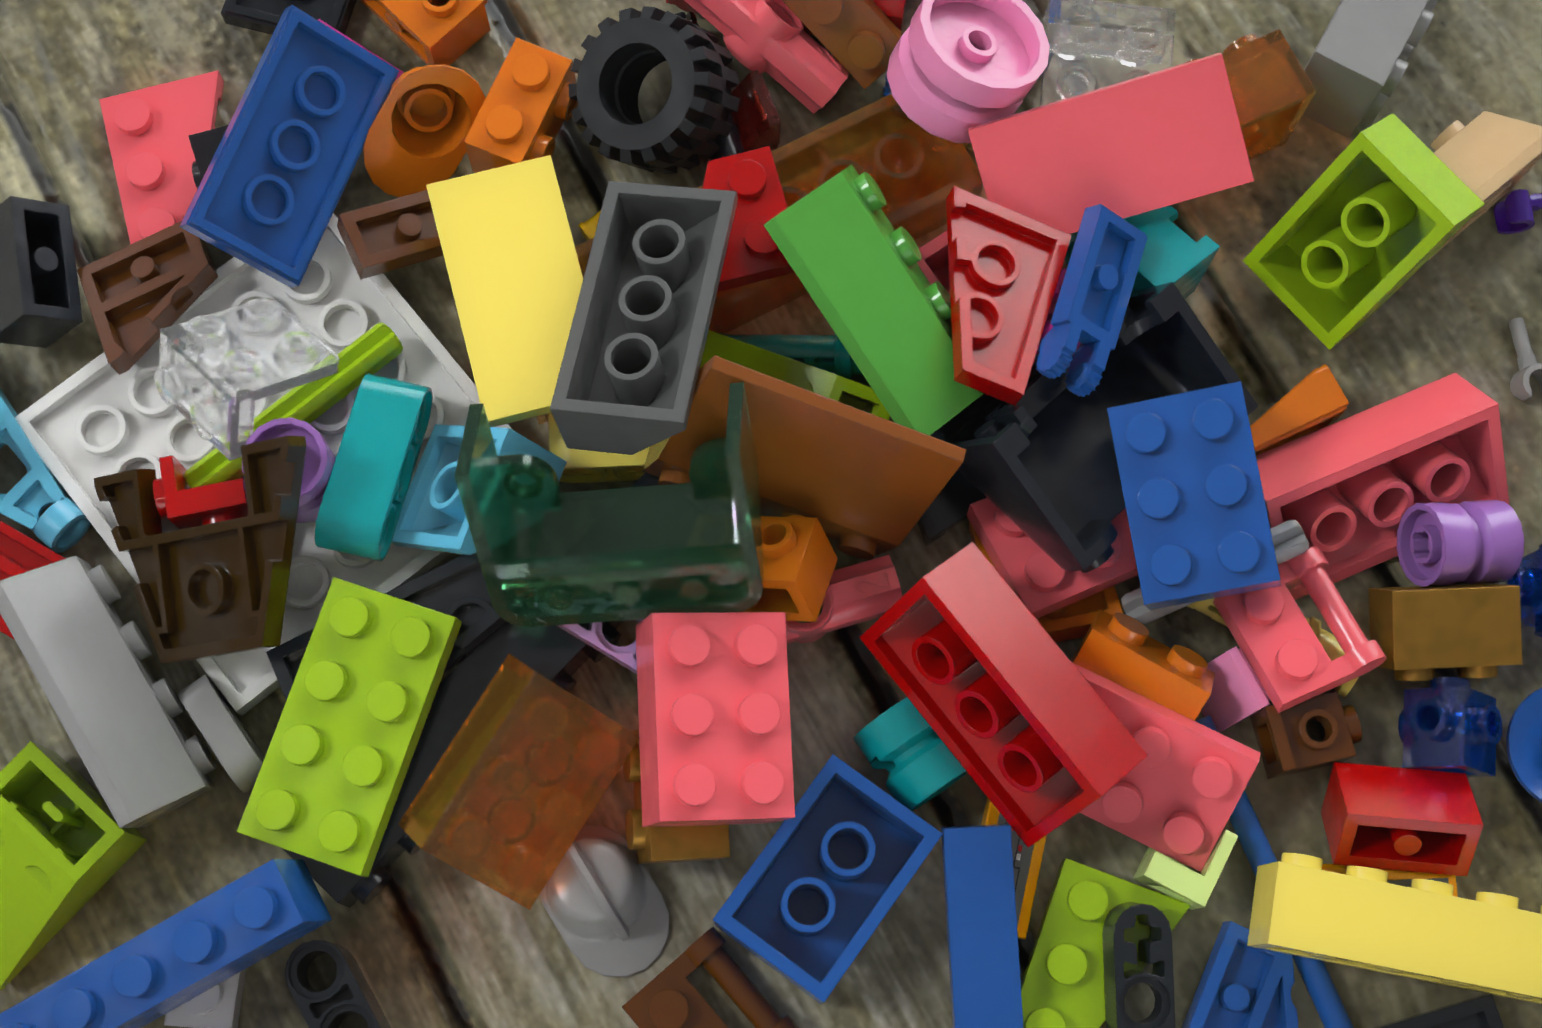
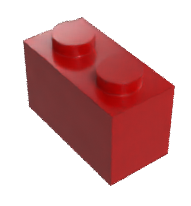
M1334 762L1321 809L1333 865L1363 866L1377 869L1467 877L1484 826L1466 773Z

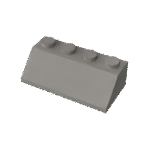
M75 555L0 580V614L119 828L146 827L215 788L208 775L209 772L216 769L213 758L197 734L188 739L175 717L184 712L181 701L165 677L156 682L144 661L145 658L152 655L150 646L134 621L124 625L112 604V602L121 598L110 575L101 564L92 568L90 563Z

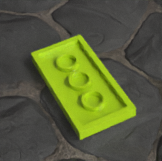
M333 577L237 832L353 874L369 877L462 621L456 617Z

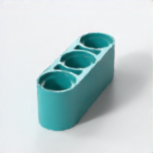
M366 374L359 386L319 508L314 537L317 547L377 561L385 559L392 543L428 427L433 401V393L430 387L373 374Z

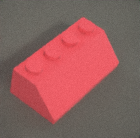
M1457 373L1443 377L1256 456L1270 528L1290 519L1296 520L1304 531L1309 542V548L1319 547L1328 561L1329 566L1325 571L1333 584L1397 557V531L1401 517L1409 507L1416 503L1445 502L1459 504L1463 501L1499 500L1505 501L1509 505L1499 404ZM1303 584L1288 589L1294 600L1308 595Z

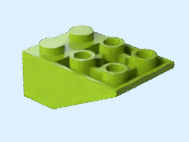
M32 741L0 771V990H3L147 841L135 828H119L103 797L57 752Z

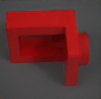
M173 455L159 458L162 478L153 480L155 504L160 516L167 517L179 530L248 516L245 480L243 478L190 488L184 478L186 468Z

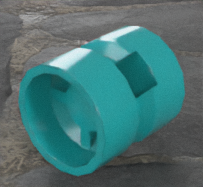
M907 697L879 715L853 737L854 742L873 769H887L889 776L885 786L894 799L912 812L968 773Z

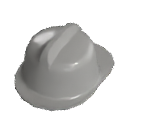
M580 825L558 835L546 847L537 865L536 886L543 906L570 951L586 968L603 976L627 977L645 970L661 954L668 938L669 913L662 894L643 864H637V853L635 850L628 848L627 841L620 833L601 825Z

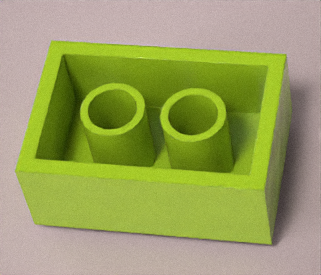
M1392 113L1360 132L1242 261L1330 350L1360 328L1485 203Z

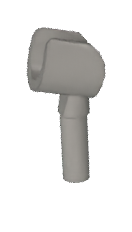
M1519 317L1508 322L1519 371L1513 375L1510 381V390L1513 396L1524 401L1532 398V389L1529 384L1530 375L1536 377L1539 381L1542 394V363L1537 362L1524 319Z

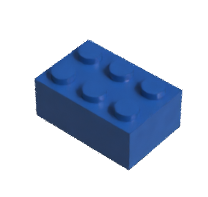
M1241 381L1107 408L1144 605L1149 610L1282 586Z
M832 754L795 805V818L784 820L715 915L713 924L822 1005L943 833Z

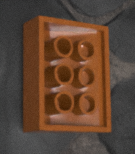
M714 355L699 370L686 430L650 446L643 472L659 477L658 485L668 491L687 496H693L696 494V491L716 497L720 499L718 506L733 514L756 516L758 512L773 517L800 515L818 518L827 538L839 541L837 545L838 550L857 558L873 559L875 555H880L896 548L902 543L961 466L967 449Z

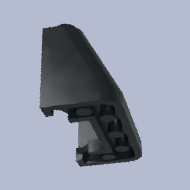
M1173 282L1131 292L1115 350L1110 351L1105 371L1101 374L1100 384L1096 386L1095 391L1093 390L1090 395L1087 394L1085 397H1079L1066 388L1067 384L1065 381L1067 377L1065 375L1069 372L1068 368L1060 377L1057 376L1055 379H1049L1036 370L1037 365L1035 363L1037 360H1035L1025 393L1015 406L994 397L946 441L967 449L964 461L958 470L1064 570L1086 573L1105 563L1114 553V548L1111 544L1118 535L1111 521L1126 508L1107 408L1241 381ZM1242 383L1249 416L1258 405Z

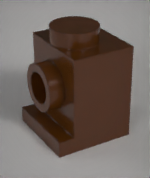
M1338 692L1313 697L1280 713L1277 712L1274 705L1267 706L1250 717L1268 779L1333 765L1334 762H1344L1356 756L1353 744L1360 743L1362 740V729L1357 712L1350 704L1341 705ZM1308 720L1317 721L1322 742L1314 741L1307 735L1306 724Z

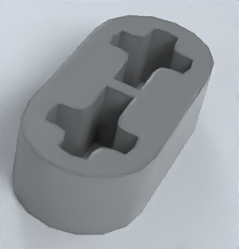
M205 674L179 691V698L230 778L246 794L253 789L265 756L234 708L208 674Z

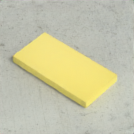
M551 155L427 184L426 187L486 426L496 427L551 413L550 406L583 283V276Z

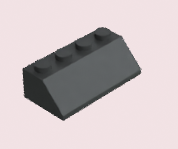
M616 181L608 182L550 406V411L567 448L633 455L686 430L737 207L738 196L736 191Z

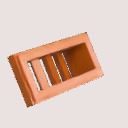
M1326 364L1315 368L1250 426L1256 456L1335 423L1344 413L1349 402Z

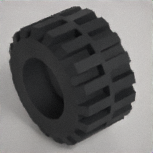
M643 6L642 12L634 8L619 11V22L607 17L599 23L598 27L601 34L597 38L588 35L581 44L587 51L582 61L574 59L571 71L577 73L578 78L576 84H569V98L578 101L579 105L571 113L575 124L586 127L581 135L587 143L599 147L598 153L609 159L650 172L657 171L663 174L677 173L678 167L690 170L700 165L698 154L711 157L719 149V146L714 141L719 134L728 137L733 127L732 124L726 122L729 111L738 112L740 100L731 95V88L740 85L738 72L726 67L733 59L726 48L717 44L719 39L710 31L669 11L665 12L656 7ZM667 61L672 76L669 98L659 114L643 123L638 109V95L641 84L646 75L655 66Z

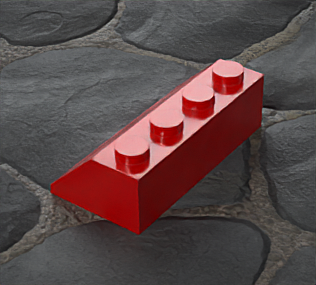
M971 542L923 576L859 637L1028 848L1101 798L1148 756L974 542Z

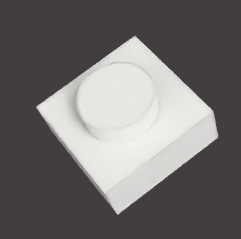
M246 969L165 1014L164 1025L190 1028H238Z

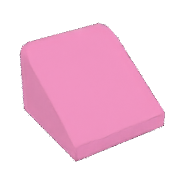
M1236 646L1208 663L1207 668L1215 672L1212 693L1202 708L1201 713L1204 717L1211 715L1219 733L1247 719L1270 704V698L1241 648L1238 649Z

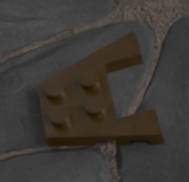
M283 436L241 446L248 516L166 533L162 532L161 516L154 500L153 480L156 479L155 469H133L94 478V487L99 501L110 502L119 525L111 530L118 551L129 552L140 583L134 586L133 590L161 664L280 646L306 454L305 436Z

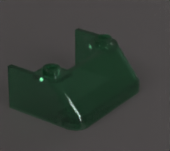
M744 382L730 383L726 438L709 440L699 445L692 453L690 459L689 476L691 483L561 493L556 472L544 460L525 454L498 456L484 404H470L454 477L495 612L511 624L522 627L638 620L645 619L651 613L741 612L754 606L760 600L763 593L764 566L758 463Z

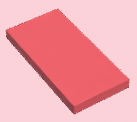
M1221 53L968 128V134L987 200L1068 234L1078 232L1085 208L1102 204L1124 219L1254 181Z

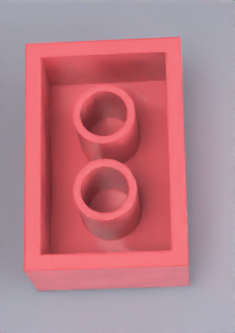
M785 612L651 613L635 625L642 827L776 823L795 818Z

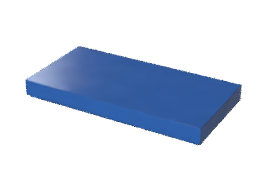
M294 5L287 7L270 38L179 227L288 287H298L359 159L369 128L383 106L399 70Z

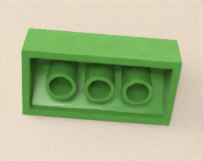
M851 164L764 224V227L893 421L930 436L984 393L954 381L950 294L939 281L930 284L917 262L922 260V255L914 239L902 226L896 230L881 209L886 205V199L881 189L867 172L859 175Z

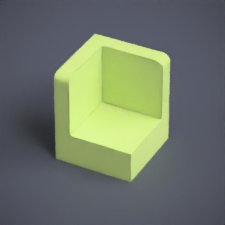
M1224 829L1201 872L1148 847L1133 879L1163 895L1191 905L1189 908L1191 910L1203 908L1208 902L1237 841L1238 835Z

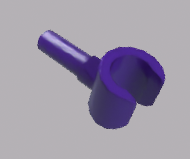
M1518 189L1506 196L1504 201L1496 204L1493 210L1498 233L1515 234L1532 228L1535 225L1533 211L1542 209V193L1529 195L1527 190Z

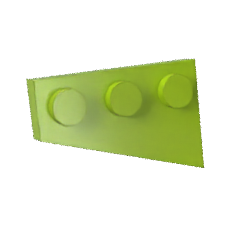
M1063 859L1021 980L1023 1028H1100L1106 1020L1102 932L1104 921L1109 912L1117 905L1126 902L1152 905L1163 912L1169 921L1172 932L1191 905L1073 860ZM1137 915L1135 926L1124 928L1123 936L1125 941L1135 943L1138 965L1124 962V971L1132 969L1142 971L1148 964L1138 961V943L1141 939L1149 938L1150 929L1149 926L1138 923Z

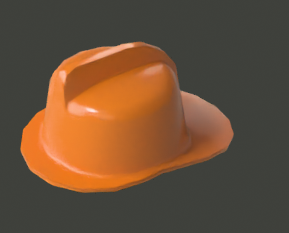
M446 64L425 65L404 72L392 84L387 99L369 128L363 146L364 167L372 182L388 195L403 197L427 190V184L448 180L454 174L467 152L464 140L485 100L479 83L464 70Z

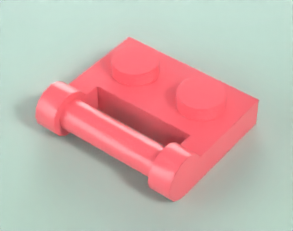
M1317 546L1310 547L1305 553L1278 565L1282 586L1219 597L1213 601L1278 713L1372 671L1387 658L1376 640L1368 641L1325 571L1329 563ZM1299 584L1304 585L1345 655L1335 660H1330L1288 589Z

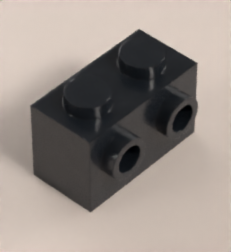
M9 196L0 204V343L47 348L83 322L69 205Z

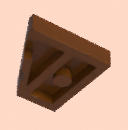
M181 222L77 269L107 361L119 375L127 372L218 278L205 241L180 228Z

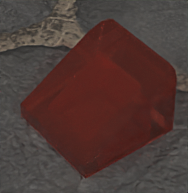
M758 70L748 73L739 83L740 85L731 92L732 96L740 99L738 112L731 111L745 152L770 146L772 151L778 149V144H780L781 120L762 73L759 74Z

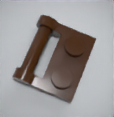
M714 927L699 937L677 959L622 1006L639 1028H728L687 979L702 965L755 1028H799L788 1014L784 1018L780 1016L723 949L722 946L726 941Z

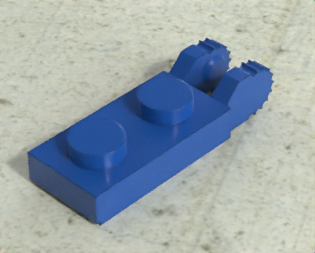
M1102 204L1085 208L1050 323L1053 328L1041 340L1038 349L1039 355L1036 357L1037 362L1035 363L1037 365L1036 370L1049 379H1055L1057 376L1060 377L1068 368L1069 372L1065 375L1067 377L1065 381L1067 384L1066 388L1079 397H1085L1087 394L1090 395L1093 390L1095 391L1096 386L1100 384L1101 374L1105 371L1110 351L1115 350L1148 238L1144 232ZM1080 342L1083 345L1075 353L1077 344Z

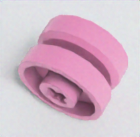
M922 0L911 19L910 27L901 36L890 55L887 79L893 98L909 119L932 135L954 143H971L968 128L1016 113L1025 96L1046 69L1050 45L1042 23L1022 0Z

